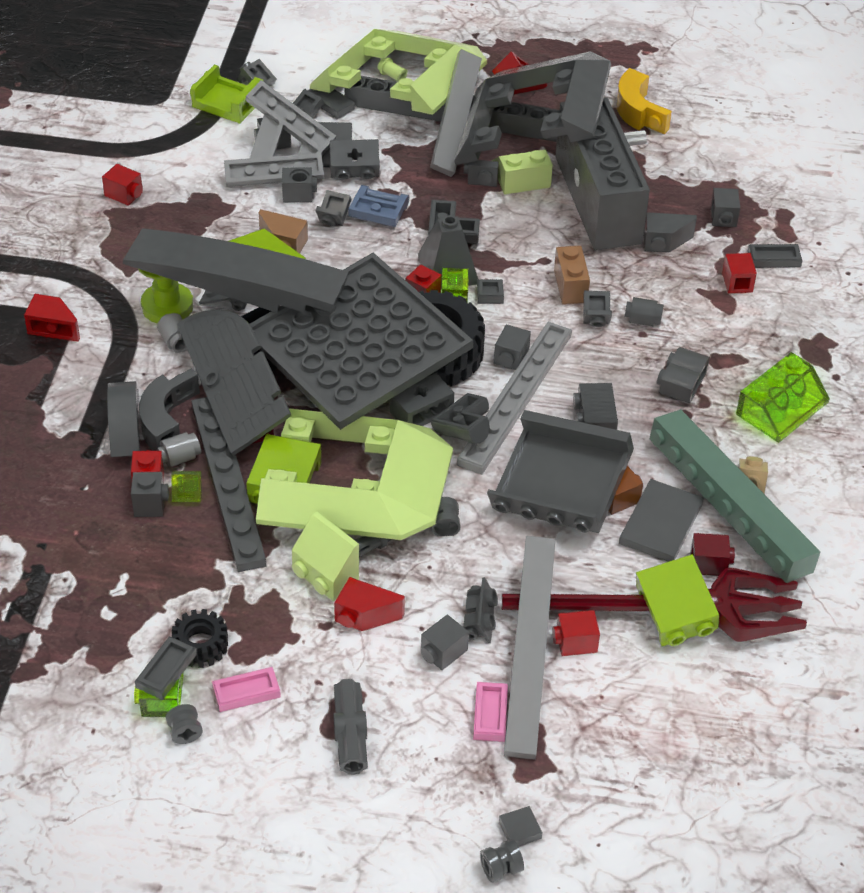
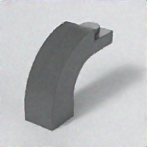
M192 368L170 380L162 374L147 386L141 396L139 403L141 430L146 444L152 451H157L161 440L180 434L179 423L169 415L170 411L200 393L198 373Z
M136 381L108 383L107 404L111 457L132 456L133 451H141L138 423L139 390L137 389Z

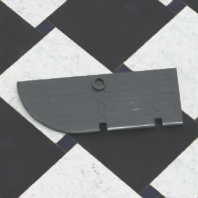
M216 309L193 314L177 323L232 455H236L291 417L284 397L274 400L281 393V390L264 353L261 351L254 355L261 346L252 327L244 318L231 311Z

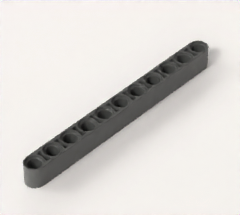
M361 76V79L350 89L344 88V96L354 101L355 107L439 122L442 120L445 104L431 115L412 111L410 101L391 98L390 88L397 83L395 81ZM511 102L509 105L494 107L488 127L499 126L502 133L557 142V137L543 139L541 127L544 116H548L551 113H559L560 110Z

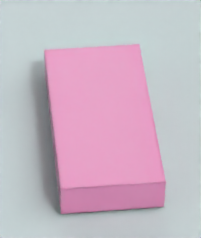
M273 667L212 681V688L219 712L281 697Z
M477 682L473 740L505 742L508 684Z

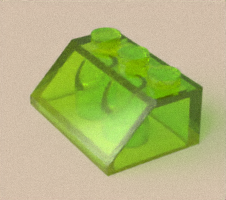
M790 352L740 391L736 415L779 443L828 404L830 398L813 365Z

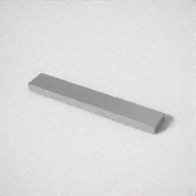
M463 49L457 54L430 168L450 177L454 175L457 165L454 160L469 115L482 58Z

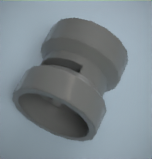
M441 497L436 524L432 526V531L437 536H454L460 531L459 504L454 498Z
M513 839L502 842L498 848L488 847L480 851V861L483 870L492 883L501 880L504 874L511 873L514 875L524 870L522 854Z

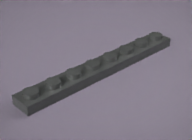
M208 397L191 400L192 410L237 572L267 567L266 557L236 455L230 453Z

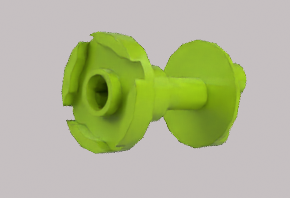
M138 269L144 276L154 279L152 286L147 288L141 296V307L144 317L157 324L166 314L176 313L182 319L189 317L193 311V295L187 287L179 284L178 281Z

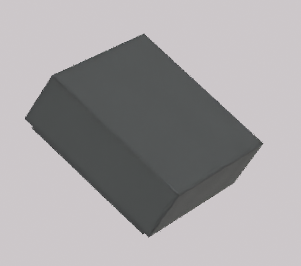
M477 279L478 304H504L503 279Z
M530 806L499 815V824L507 840L513 839L518 846L542 839L543 832Z

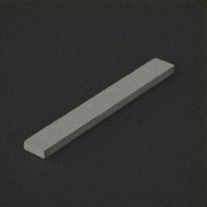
M549 321L546 323L486 414L490 425L488 437L480 444L468 442L457 458V466L483 475L571 338L572 329Z
M526 536L504 748V756L536 760L556 539Z

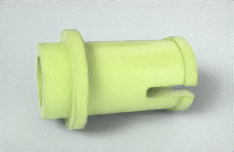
M391 58L381 59L378 63V70L382 75H388L397 81L407 77L408 71L393 63Z

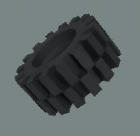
M195 609L191 610V616H188L185 612L182 614V620L177 618L175 626H172V638L196 648L197 655L189 664V667H193L195 663H198V668H204L205 662L212 666L214 665V658L219 662L223 659L222 654L226 655L228 651L227 625L221 616L217 618V613L214 611L208 615L207 609H202L201 614H197ZM201 633L212 636L210 640L203 643H193L188 640L193 635Z

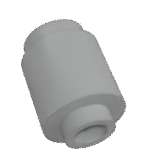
M171 313L164 315L160 319L157 329L169 349H172L174 352H183L187 350V347L177 326V323L183 319L179 314Z
M187 432L161 440L160 447L157 448V451H162L163 464L166 463L169 468L196 458V455L201 454L200 444L194 433L188 434Z

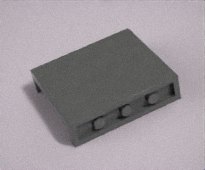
M524 410L520 418L523 431L496 491L490 489L487 491L492 508L501 513L511 512L519 514L526 519L533 520L536 518L548 521L555 526L565 525L573 527L580 532L586 533L590 531L599 534L634 450L631 434L625 431Z

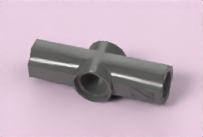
M341 679L339 683L334 684L336 712L334 713L335 741H338L340 771H344L348 775L360 774L361 771L368 769L366 750L367 719L366 711H363L362 688L360 683L355 682L353 679Z

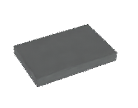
M650 479L620 535L619 544L668 562L675 560L703 505L704 497Z

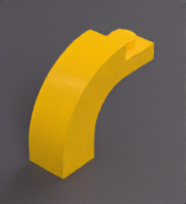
M629 68L619 80L616 106L620 117L628 125L639 131L645 126L665 135L670 127L672 111L646 100L644 97L648 91L649 75Z

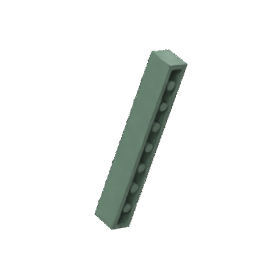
M681 409L654 418L649 438L652 443L693 484L702 496L711 503L719 514L730 523L736 532L749 543L754 551L767 562L775 573L786 583L814 573L821 551Z

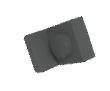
M260 59L252 63L250 61L245 63L240 68L241 73L237 79L239 83L244 81L250 83L257 77L263 79V82L269 86L274 85L277 80Z

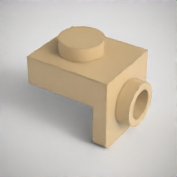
M748 456L746 459L739 458L738 468L765 494L768 462H763V459L754 456Z

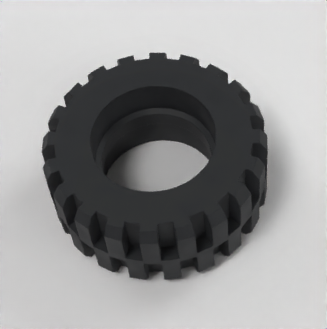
M430 290L428 293L419 291L422 296L473 340L472 349L430 374L437 373L451 387L458 385L460 380L465 381L471 377L472 373L474 374L478 370L480 363L483 361L485 341L484 319L481 313L477 311V308L471 302L467 303V300L460 295L456 297L453 296V293L447 291L445 293H438V290Z

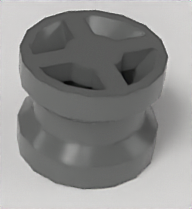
M178 705L170 709L166 714L167 724L171 728L172 741L177 744L191 743L197 740L203 733L201 723L197 721V710L193 705Z

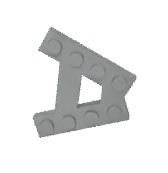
M260 80L246 95V101L263 113L264 116L250 158L224 160L226 187L281 183L282 168L312 167V177H317V180L324 179L322 156L330 148V140H336V135ZM283 129L302 143L298 155L275 156Z

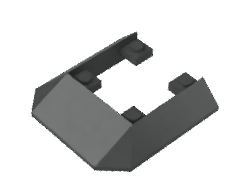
M590 51L503 70L485 79L476 90L454 160L455 164L459 165L478 161L482 151L498 148L502 135L499 126L488 127L494 107L511 104L513 93L516 89L553 82L552 87L555 95L567 92L562 113H551L548 116H544L541 127L543 139L568 135L570 142L594 138L611 69L610 60Z

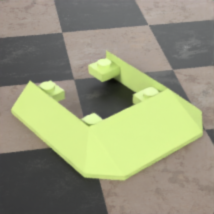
M373 29L325 69L310 84V89L331 93L338 86L350 89L361 79V70L358 69L372 57L385 59L395 49L427 55L424 58V67L428 69L415 81L409 78L400 79L390 88V97L410 101L412 111L433 115L446 103L458 52L463 49L482 58L479 71L487 65V59L480 49L474 45L401 31Z
M289 409L291 417L286 420L281 437L311 442L313 437L365 443V452L388 454L380 481L354 478L351 488L297 482V472L268 469L265 479L261 478L256 524L304 529L312 514L318 512L346 534L403 540L436 524L441 497L453 455V447L432 429L400 420L362 416L340 430L323 412Z

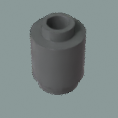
M633 297L632 302L627 301L624 317H629V323L652 327L654 324L660 325L664 304H658L656 300Z

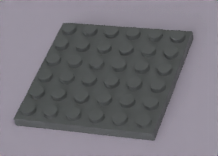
M374 252L343 269L348 272V277L332 313L311 306H307L304 313L280 306L277 312L271 311L250 323L261 346L259 351H262L265 357L340 430L473 348V340Z

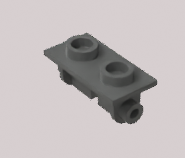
M485 577L482 578L481 586L473 585L467 591L465 610L469 614H465L463 627L469 631V640H475L478 636H484L486 641L491 643L492 630H495L496 627L494 606L498 605V596L496 590L490 587Z

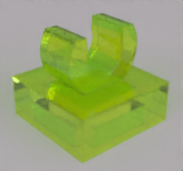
M172 471V502H201V471Z

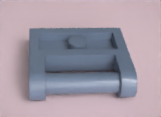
M361 185L348 208V216L396 227L404 209L406 210L408 207L409 195L401 194L399 196L372 190L369 186Z

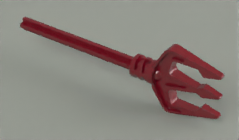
M728 567L717 577L711 585V589H708L719 613L718 627L737 642L802 630L807 626L806 620L782 616L778 621L745 620L742 616L768 611L783 613L801 609L803 602L783 596L770 598L735 590L736 588H767L776 594L796 590L798 586L797 581L786 583L780 577ZM502 594L501 609L518 610L520 594ZM551 594L549 610L649 611L643 595Z

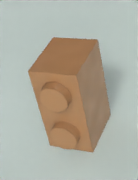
M582 246L556 247L554 273L562 305L583 303L584 291H589L590 277Z

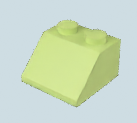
M546 150L510 154L491 160L499 162L498 182L504 194L551 188L553 164Z
M315 512L292 548V569L299 578H304L311 583L319 594H325L334 602L349 577L359 580V543L320 513Z

